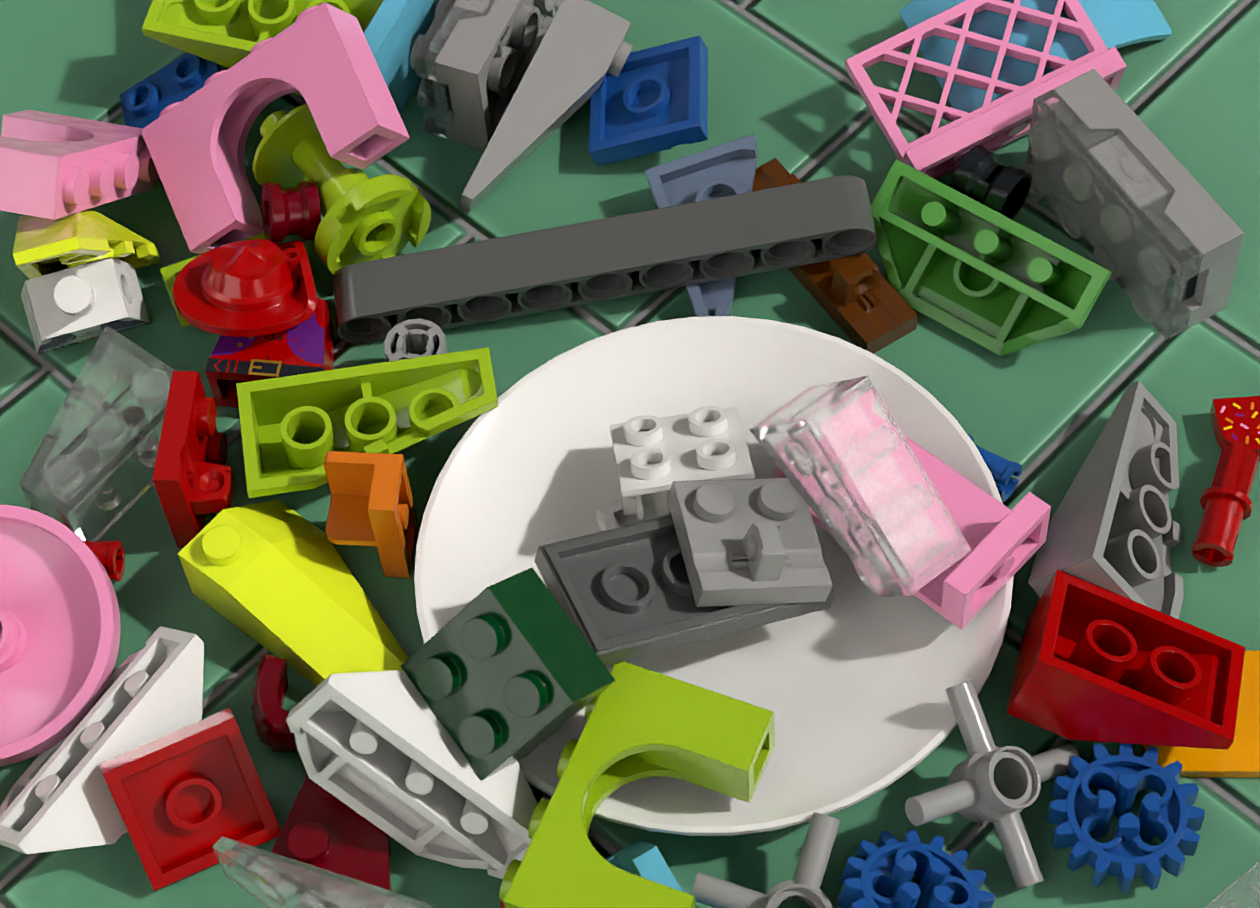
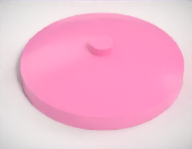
M0 505V766L18 763L46 751L66 738L100 700L110 681L117 660L121 633L120 612L113 584L106 569L93 551L73 531L52 517L35 510L12 505Z

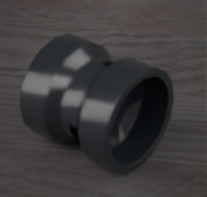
M975 146L963 157L957 166L949 187L1013 219L1029 194L1032 186V176L1016 165L1005 167L998 162L995 153L982 146Z

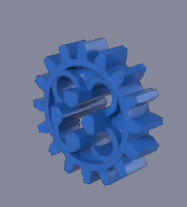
M1101 743L1093 746L1090 764L1074 755L1069 762L1068 777L1057 776L1055 779L1052 796L1056 800L1050 801L1048 822L1059 826L1054 830L1052 844L1055 849L1073 848L1068 862V868L1071 871L1078 870L1086 864L1094 868L1092 875V885L1099 887L1106 880L1107 876L1111 875L1118 878L1121 893H1129L1133 878L1142 877L1144 883L1150 890L1158 888L1162 875L1161 868L1167 873L1178 877L1182 873L1186 860L1184 855L1194 856L1201 836L1195 831L1201 829L1205 816L1204 809L1192 806L1195 804L1199 788L1196 783L1178 784L1183 767L1179 761L1170 763L1164 768L1156 763L1158 759L1157 747L1151 746L1143 757L1133 755L1131 744L1121 743L1118 755L1110 756L1106 748ZM1102 787L1106 790H1098V795L1095 796L1089 789ZM1145 789L1155 791L1156 793H1148L1142 800L1138 818L1132 814L1136 794ZM1113 814L1119 818L1113 840L1100 843L1092 839L1103 838L1107 835ZM1154 835L1160 839L1162 844L1152 846L1143 841H1152Z
M908 829L902 842H898L888 830L881 831L876 845L863 840L859 843L855 856L848 858L839 881L842 888L837 898V906L841 908H991L995 897L990 892L980 890L987 876L983 870L967 871L964 868V863L968 857L966 851L960 850L949 855L943 851L944 838L938 835L932 839L930 845L920 843L915 829ZM913 874L919 878L921 882L919 886L910 882Z

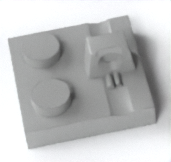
M800 478L672 482L667 500L696 607L826 601L833 584L828 568L823 560L822 548Z

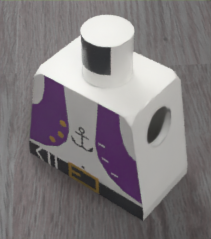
M115 258L102 259L31 278L24 282L21 292L22 302L37 354L150 324L134 265Z

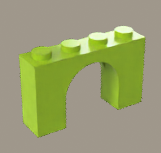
M625 661L615 663L610 673L616 681L586 705L584 717L588 721L579 740L569 739L561 753L557 767V778L560 781L551 800L542 798L533 812L528 830V837L532 840L522 861L513 859L506 869L499 891V899L503 901L504 907L696 908L695 896L626 872L605 860L588 839L590 823L596 810L610 794L625 784L647 777L659 776L681 779L750 803L775 745L774 711Z

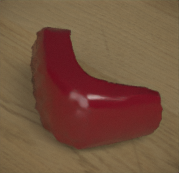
M264 654L257 665L258 671L254 676L255 685L251 691L253 697L251 706L253 711L252 720L255 723L257 735L260 737L261 742L268 745L273 752H298L295 734L290 732L286 722L289 712L283 709L284 697L289 687L286 659Z

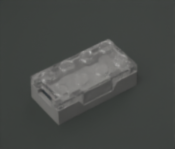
M439 0L435 19L426 34H420L416 38L410 55V65L415 69L416 76L423 77L418 89L417 103L419 107L426 108L423 113L426 133L485 150L563 0Z
M1095 69L1034 98L1031 124L1028 130L1029 141L1026 166L1024 168L1032 176L1030 191L1035 197L1045 199L1058 214L1066 233L1073 239H1079L1094 256L1096 264L1112 272L1109 280H1115L1131 298L1132 305L1138 316L1147 323L1152 322L1168 340L1226 309L1245 232Z

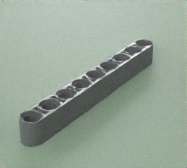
M835 176L347 265L337 270L332 276L337 335L342 340L351 343H371L385 340L388 332L395 325L409 319L420 318L429 320L438 325L441 330L855 256L871 249L877 240L867 185L863 179L857 176Z

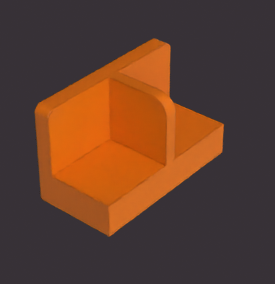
M326 452L323 465L331 491L326 523L328 540L338 545L377 546L385 577L410 578L418 519L403 454Z

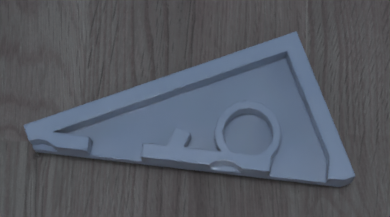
M751 134L646 169L645 174L657 209L752 192L759 155L755 135ZM737 277L685 286L695 316H730Z

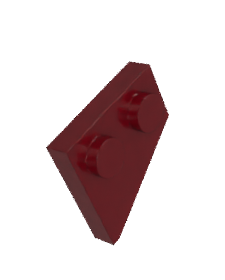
M307 775L265 863L269 877L363 908H395L390 873V836L312 781Z

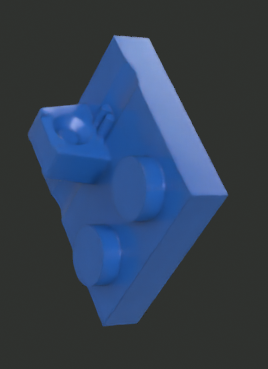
M698 35L631 52L618 78L607 73L599 90L591 97L589 154L597 166L668 150L677 145L693 144L708 140V49L701 36Z

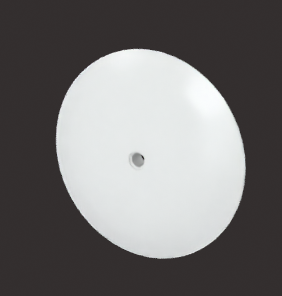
M699 316L656 321L621 329L598 337L554 357L525 375L497 398L498 407L481 414L453 449L440 472L424 510L416 545L414 572L417 616L425 644L490 585L533 568L547 587L534 562L538 547L602 532L596 519V509L621 499V487L609 425L626 423L631 418L650 415L661 418L689 414L695 409L706 406H715L722 409L737 407L755 473L754 479L776 478L775 457L784 441L793 433L799 432L802 434L818 419L822 406L832 394L837 391L844 393L861 376H864L872 382L871 412L996 500L1002 504L1003 502L993 476L980 452L955 417L925 388L903 371L875 354L845 340L813 329L768 319L736 316ZM814 523L822 548L823 560L831 577L832 588L836 593L830 608L625 661L774 711L775 745L750 803L681 779L657 776L638 779L618 788L601 803L594 816L610 822L653 832L687 836H735L774 831L810 822L814 812L830 815L853 806L888 787L920 764L958 725L945 689L972 680L978 696L988 680L1001 649L1011 610L1013 577L961 630ZM614 664L605 667L611 672ZM585 707L529 755L518 761L527 782L550 796L553 795L560 781L557 778V767L566 743L571 738L579 740L588 721L584 717Z

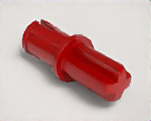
M1234 442L1232 446L1222 448L1211 488H1207L1202 492L1200 504L1204 509V513L1191 550L1195 559L1209 566L1224 567L1232 563L1242 520L1250 517L1253 504L1249 499V494L1260 458L1257 451L1247 448L1246 443Z

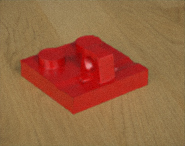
M198 371L172 372L152 478L177 548H184L205 527L204 521L208 513H217L223 509L231 508L235 488V478L230 466H226L228 457L227 436L225 433L218 432L215 399L213 397H206Z
M230 708L100 763L103 776L154 891L274 839L280 834L281 828Z

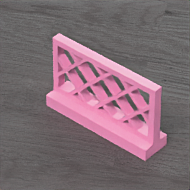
M965 0L846 59L844 67L898 160L937 180L955 171L963 157L975 146H982L992 152L1040 128L1043 111L1061 102L1053 98L1054 88L1095 69L1112 89L1116 90L1127 65L1116 47L1108 50L1078 0H1057L1053 15L1020 6L1021 0H1014L1013 3L1003 0ZM1062 8L1069 19L1060 17ZM983 10L1009 16L1003 39L998 40L968 31L972 16ZM1015 18L1049 28L1042 52L1008 42ZM964 20L962 29L952 27ZM1059 30L1080 36L1089 53L1074 61L1049 54L1055 31ZM933 35L957 41L951 66L916 57L921 41ZM964 44L998 53L991 78L957 69ZM912 46L910 55L900 52ZM1004 55L1037 64L1038 68L1034 81L1020 87L997 80ZM880 61L906 67L898 92L874 86L865 69ZM1045 67L1055 69L1054 71L1042 76ZM912 69L946 79L939 104L905 94ZM952 81L987 90L982 107L968 113L945 106ZM993 92L1004 95L991 102ZM884 102L894 104L892 114H890ZM904 107L935 116L931 132L907 143L896 124L900 108ZM941 118L952 121L939 128Z

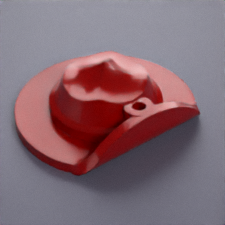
M253 239L220 246L190 261L178 273L173 284L174 304L184 320L201 330L222 336L255 337L281 332L311 318L317 306L313 275L307 252L301 240L273 243L268 239Z

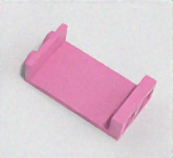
M861 376L844 393L837 391L832 394L822 406L818 419L802 434L799 432L793 433L784 441L775 457L776 478H800L814 523L962 630L1046 542L1051 506L1031 492H1028L1012 510L873 414L871 412L872 382Z

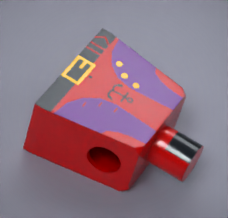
M317 297L316 310L311 318L281 332L255 337L220 335L205 369L216 406L239 408L236 383L333 370L334 330L327 302Z

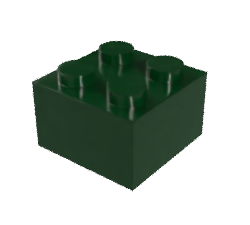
M529 568L485 588L400 666L482 780L529 755L616 681L533 568Z

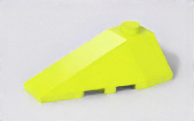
M92 208L55 220L23 215L18 218L12 254L16 266L29 279L108 258H115L132 264L135 269L161 263L159 252L154 243Z
M280 500L223 509L177 553L194 595L278 658L286 659V663L316 686H319L331 674L403 670L400 666L409 659L333 544L328 540L327 535Z

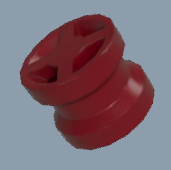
M314 180L300 181L295 187H283L278 182H265L263 184L261 214L266 239L276 243L283 241L286 236L298 235L304 241L315 240V235L321 222L319 193Z

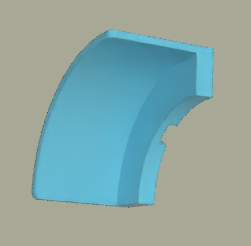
M913 0L898 12L909 29L965 0ZM1003 0L1010 3L1014 2V0ZM1057 0L1020 1V6L1052 15L1057 4ZM1078 0L1108 50L1113 47L1117 49L1144 41L1165 40L1172 35L1170 26L1154 0ZM1062 8L1060 17L1069 19ZM983 10L972 16L968 31L1002 40L1009 16ZM1015 18L1008 42L1042 52L1049 28ZM964 20L952 27L962 29ZM1059 30L1055 31L1049 54L1074 61L1089 53L1080 36ZM933 35L921 41L919 49L926 60L951 66L958 42ZM964 44L957 69L991 78L998 53ZM1004 55L997 80L1022 87L1034 81L1038 65ZM1045 67L1042 76L1054 71L1055 69ZM935 76L942 89H944L946 79ZM952 81L948 100L954 109L970 113L982 107L987 90ZM993 92L991 102L1004 95Z

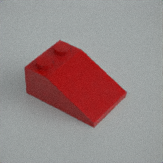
M1057 569L1026 621L1006 713L1070 740L1228 750L1234 742L1246 647Z

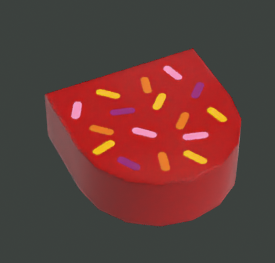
M1260 396L1213 399L1210 413L1215 438L1219 447L1222 449L1225 446H1232L1234 442L1246 443L1247 448L1257 451L1260 458Z

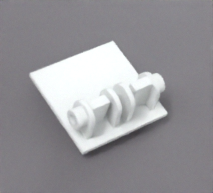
M706 406L695 409L689 414L661 418L643 415L631 418L626 423L609 425L621 487L620 493L624 516L637 514V519L643 520L650 517L670 515L667 496L673 481L755 478L737 407L722 409L715 406Z

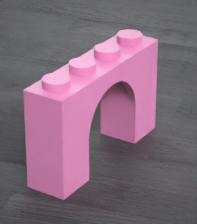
M326 2L304 10L298 15L296 22L275 37L257 43L252 47L248 56L228 70L211 75L205 81L202 88L185 100L164 108L159 118L141 130L190 252L203 254L220 246L264 232L261 209L246 175L244 151L249 131L255 119L275 99L285 94L300 92L311 111L330 157L362 170L410 139L357 17Z
M24 110L3 115L0 136V211L55 220L153 189L154 182H156L159 175L141 133L143 128L34 110Z

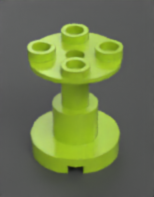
M307 103L290 112L285 110L276 111L262 123L260 134L263 139L259 143L253 159L254 178L261 187H263L265 182H278L283 187H295L300 181L314 180L319 193L321 214L324 217L315 235V252L333 275L337 270L347 265L396 256V254L404 249L408 242L416 249L424 239L431 220V208L414 184L408 178L395 174L369 178L363 170L359 168L346 169L343 166L344 162L331 158Z

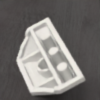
M160 626L147 638L146 646L143 649L128 656L113 671L100 700L66 738L40 753L10 789L0 806V845L24 854H34L115 844L121 835L128 832L103 776L100 763L183 727L202 721L204 642L196 634Z
M403 670L331 674L289 712L286 722L290 732L295 734L297 749L308 777L417 856L461 868L487 869L488 875L503 879L506 869L513 859L522 861L532 840L528 837V830L537 802L518 761L482 780Z

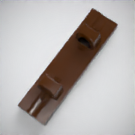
M774 158L756 169L752 191L802 182L794 174H790ZM865 252L851 257L788 268L850 340L864 350L874 354L917 329V313L880 274L878 266Z

